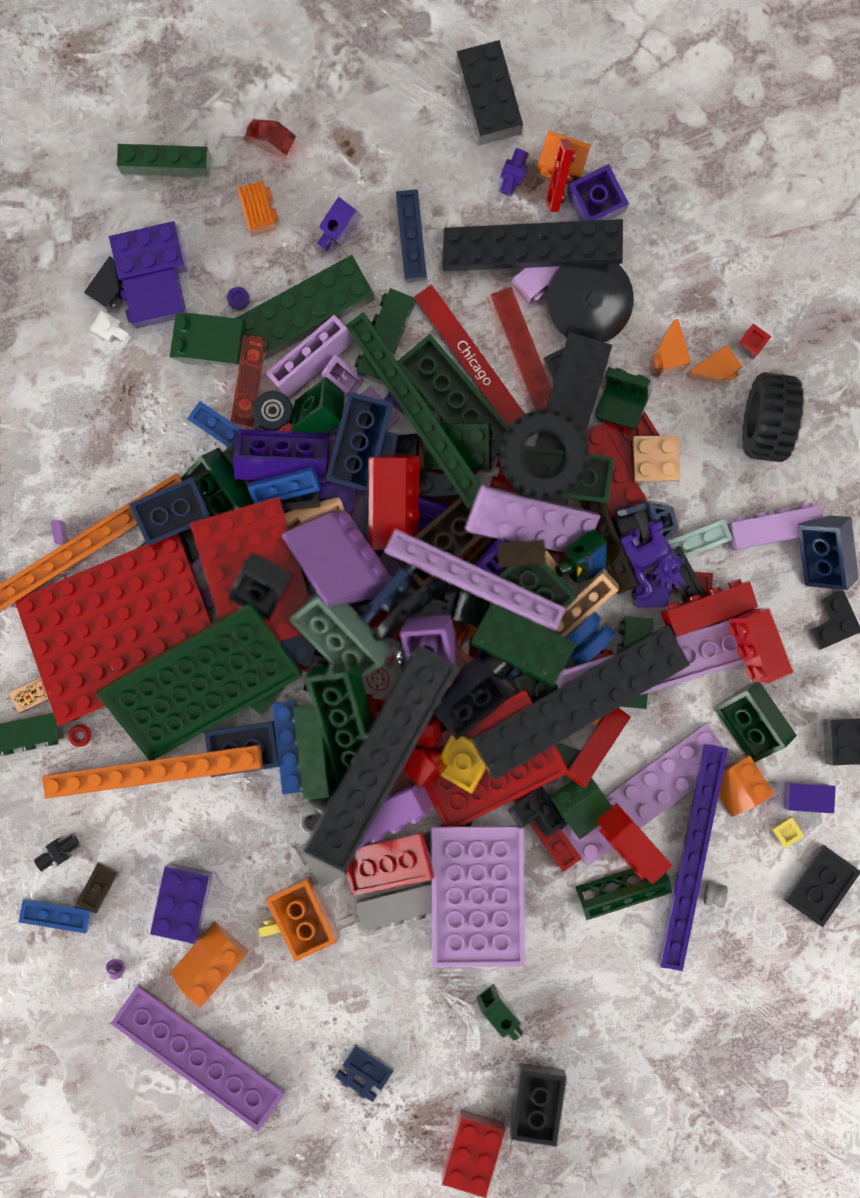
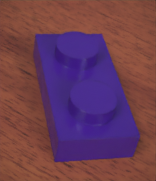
M329 482L320 483L321 501L339 497L345 511L352 512L358 490Z

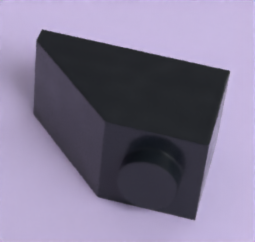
M111 256L108 257L84 291L88 298L110 313L113 309H117L122 302L120 291L122 285L118 280L115 262Z

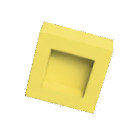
M791 816L771 828L785 849L804 837Z
M274 917L263 920L264 924H261L258 928L260 937L281 933Z

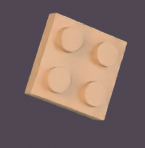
M634 436L632 438L634 482H672L680 480L678 436Z

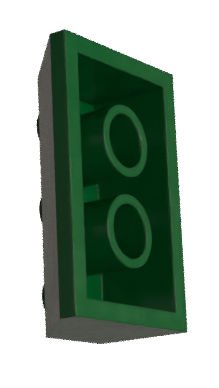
M220 448L200 456L181 477L182 481L195 477L212 517L253 505V499L248 486L242 479H235L234 467Z
M753 682L741 688L714 707L744 753L750 755L754 763L786 748L797 736L763 685L759 682Z

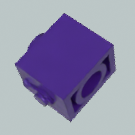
M646 575L654 588V592L649 599L643 601L636 598L637 594L644 592V587L641 585L633 588V591H631V597L636 608L667 607L666 605H668L670 591L667 589L666 583L663 588L660 587L661 579L655 581L656 575Z

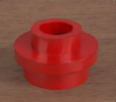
M83 724L75 725L69 731V741L76 747L86 746L92 738L91 730ZM79 731L84 733L82 740L77 737Z

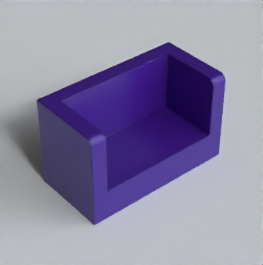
M785 782L783 809L789 811L834 813L836 786L830 784L815 785Z

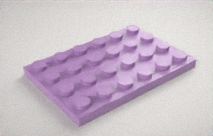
M518 826L431 827L432 869L435 876L432 879V967L525 966L524 828L519 829Z

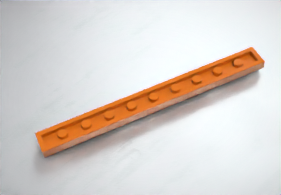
M175 473L1 583L0 613L25 595L34 592L138 526L129 504L182 482L180 476Z
M260 745L45 775L42 776L45 799L255 770L263 768Z

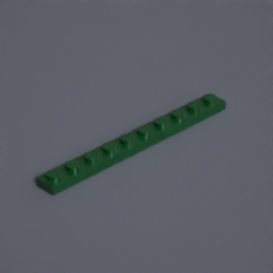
M362 312L345 326L466 506L471 510L482 486L368 316Z

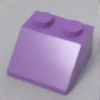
M451 615L408 618L404 622L400 635L407 661L416 645L419 644L455 664V632Z

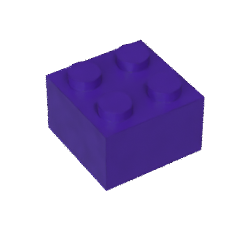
M609 164L569 183L566 191L581 221L610 220L626 212L629 205Z

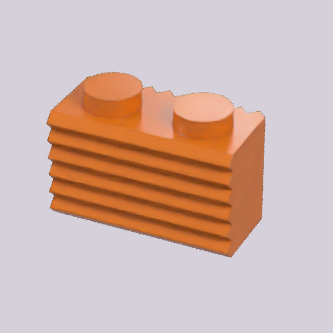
M263 181L238 187L251 236L277 229L275 222L279 221L276 208L271 209L269 201L273 200L270 187L265 188Z

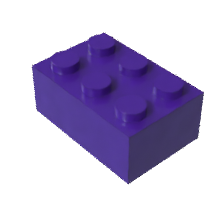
M175 221L109 236L118 280L121 283L122 280L175 268L178 274L188 272L179 228Z
M168 863L164 867L150 935L195 944L200 936L213 872Z

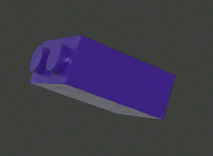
M175 268L122 280L124 288H120L121 296L124 302L127 301L128 309L125 310L128 323H132L136 329L175 320L176 313H187L179 275Z

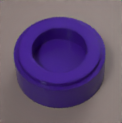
M234 287L228 292L227 301L232 309L240 311L248 307L250 296L244 288Z

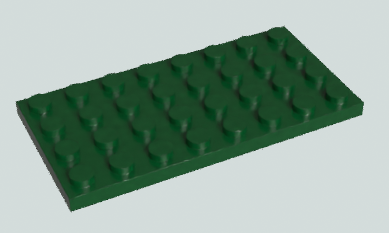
M250 601L99 688L96 695L150 761L157 759L301 678L303 672Z

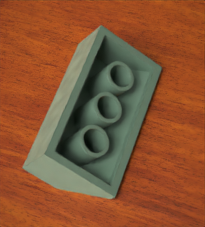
M318 592L313 594L288 619L331 664L357 661L362 678L380 667L391 651L390 647L383 640L376 641L372 636L374 631L348 603L327 607Z

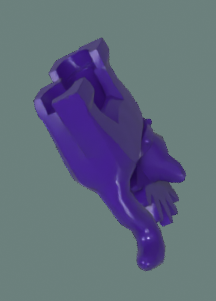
M656 519L647 523L650 540L641 543L639 541L640 532L636 528L628 531L627 536L620 537L624 551L630 558L634 576L637 582L644 587V592L636 595L638 600L645 601L654 592L653 584L646 577L644 570L656 562L659 565L651 574L656 575L655 581L661 579V588L666 583L667 589L671 591L673 583L675 588L679 589L678 581L682 585H686L678 571L679 567L684 563L683 559L675 555V550L671 549L670 544L662 535L660 530L663 527V523L661 520Z

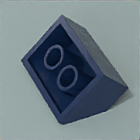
M830 515L799 523L797 528L805 586L848 590L859 579L852 517Z

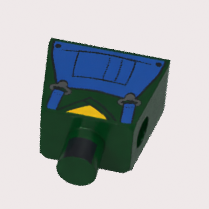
M592 529L565 546L563 549V562L555 565L557 575L560 578L569 575L574 582L580 583L593 578L603 568L606 570L607 541Z

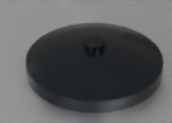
M619 264L559 266L551 276L545 294L548 318L555 330L565 339H567L569 332L601 342H607L624 329L631 317L634 305L631 281Z

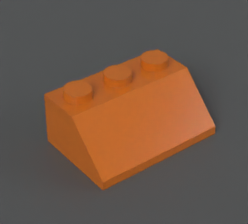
M310 876L290 884L266 898V902L294 962L336 943L339 939L338 932Z
M214 921L174 967L170 975L182 993L201 1008L247 955L249 950Z

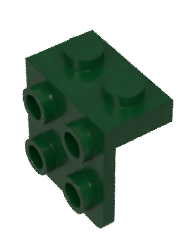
M608 367L605 374L606 387L595 410V418L634 430L640 422L652 393L651 380L644 375H633L620 368L613 369Z

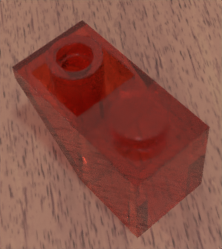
M252 119L246 128V134L243 139L272 154L287 156L296 135L278 121Z

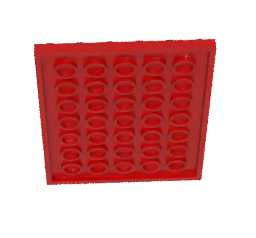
M180 533L149 546L145 544L27 594L15 602L58 726H63L106 708L96 695L99 688L213 623Z

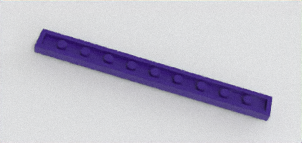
M706 743L703 746L659 962L662 968L683 971L728 753V748Z

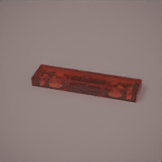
M244 334L230 422L247 426L254 425L255 419L252 410L254 402L259 395L268 338Z

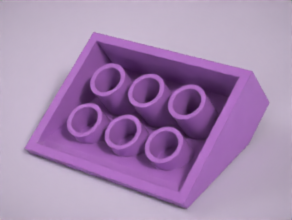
M347 511L328 513L291 529L282 535L327 607L376 598L392 579Z

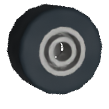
M268 391L261 394L254 402L253 416L261 429L277 431L288 423L292 424L293 405L283 393Z

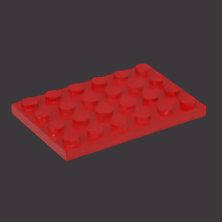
M273 498L190 523L218 618L220 619L241 607V605L228 599L241 567L250 554L254 552L294 574L270 620H264L280 641L302 635L288 619L310 597L300 564L282 537L283 533L289 531L280 498Z
M527 689L507 699L464 735L471 739L533 703ZM447 730L441 733L433 748H424L436 751L441 755L452 734ZM554 745L496 780L491 778L486 769L473 793L466 791L442 776H439L432 786L425 787L444 827L463 826L569 773V769L557 746Z

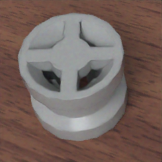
M708 882L704 892V904L709 906L716 904L719 908H724L727 900V886H715L713 883Z

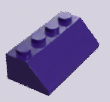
M238 429L233 457L235 479L262 480L313 466L319 483H326L329 433Z

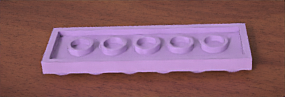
M481 486L465 529L472 533L513 542L544 539L545 549L563 552L565 546L590 530H595L600 515L588 510Z

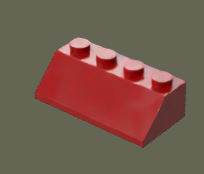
M396 453L369 458V545L373 550H386L395 529L413 538L419 533L420 456Z

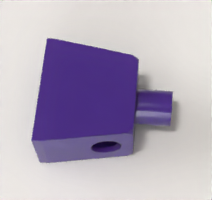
M338 196L319 225V228L324 233L317 244L326 251L329 250L335 241L340 245L343 244L363 217L355 208ZM338 226L337 230L333 231V228Z

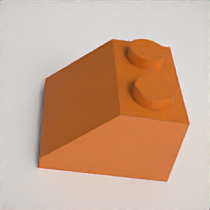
M548 131L537 171L542 176L551 178L560 139H568L573 149H575V160L571 163L569 169V183L581 178L591 144Z
M679 319L673 320L652 356V360H650L652 372L656 373L658 378L682 372L691 363Z
M743 754L725 766L719 798L732 817L758 806L775 794L750 755Z

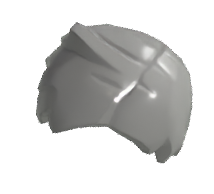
M309 799L302 805L299 819L304 830L312 834L330 799Z

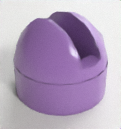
M119 959L110 960L106 964L107 976L112 980L121 978L124 974V963Z

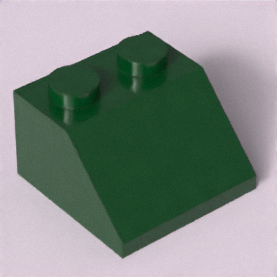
M326 377L295 400L291 430L297 433L326 434L333 428L339 427L343 415L345 392Z
M592 778L584 788L572 780L550 796L553 804L579 839H582L600 826L596 820L612 807Z

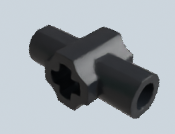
M73 833L63 840L59 837L42 849L44 853L35 858L34 863L41 872L51 865L55 868L72 856L70 852L81 844Z

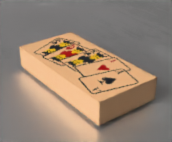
M41 678L9 692L18 713L49 700Z

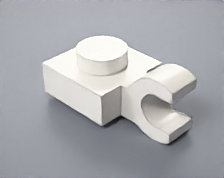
M102 310L90 328L92 332L109 342L116 337L128 344L132 338L129 333L120 329L122 323Z

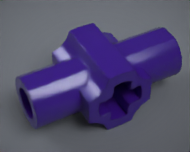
M516 148L512 159L506 160L500 175L503 181L499 192L507 196H513L516 186H521L528 169L525 166L529 155L528 152Z

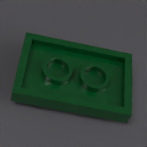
M440 423L471 470L492 469L491 423ZM423 442L424 469H442Z

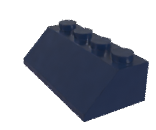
M348 392L325 481L369 492V458L380 456L393 407L392 402Z

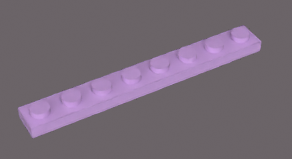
M396 529L386 548L385 553L555 631L558 628L565 608Z

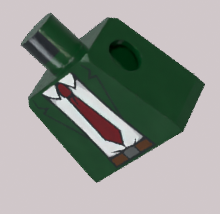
M492 984L476 997L482 1014L502 1038L509 1035L515 1041L522 1036L523 1031L519 1027L521 1023L516 1012L495 984Z

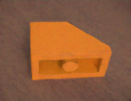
M726 345L692 368L687 373V376L719 384L724 380L729 383L739 376L738 371L743 366L729 346Z

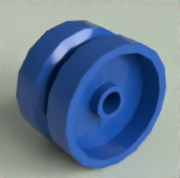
M595 611L565 637L576 643L570 658L577 665L591 660L615 635V632L607 624L598 626L601 617Z

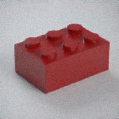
M769 608L752 609L728 618L729 632L735 637L738 645L736 647L737 653L744 660L746 666L745 673L752 682L772 683L794 673Z
M618 803L614 804L596 820L602 827L599 832L642 880L647 878L653 884L673 866Z
M460 1109L441 1175L443 1186L480 1197H487L506 1131L504 1122Z

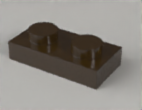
M544 539L497 543L499 567L546 563Z
M98 862L76 904L97 914L119 872L102 862Z

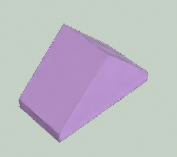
M337 355L332 357L322 371L323 379L326 377L345 392L347 396L349 391L356 393L364 382V379Z

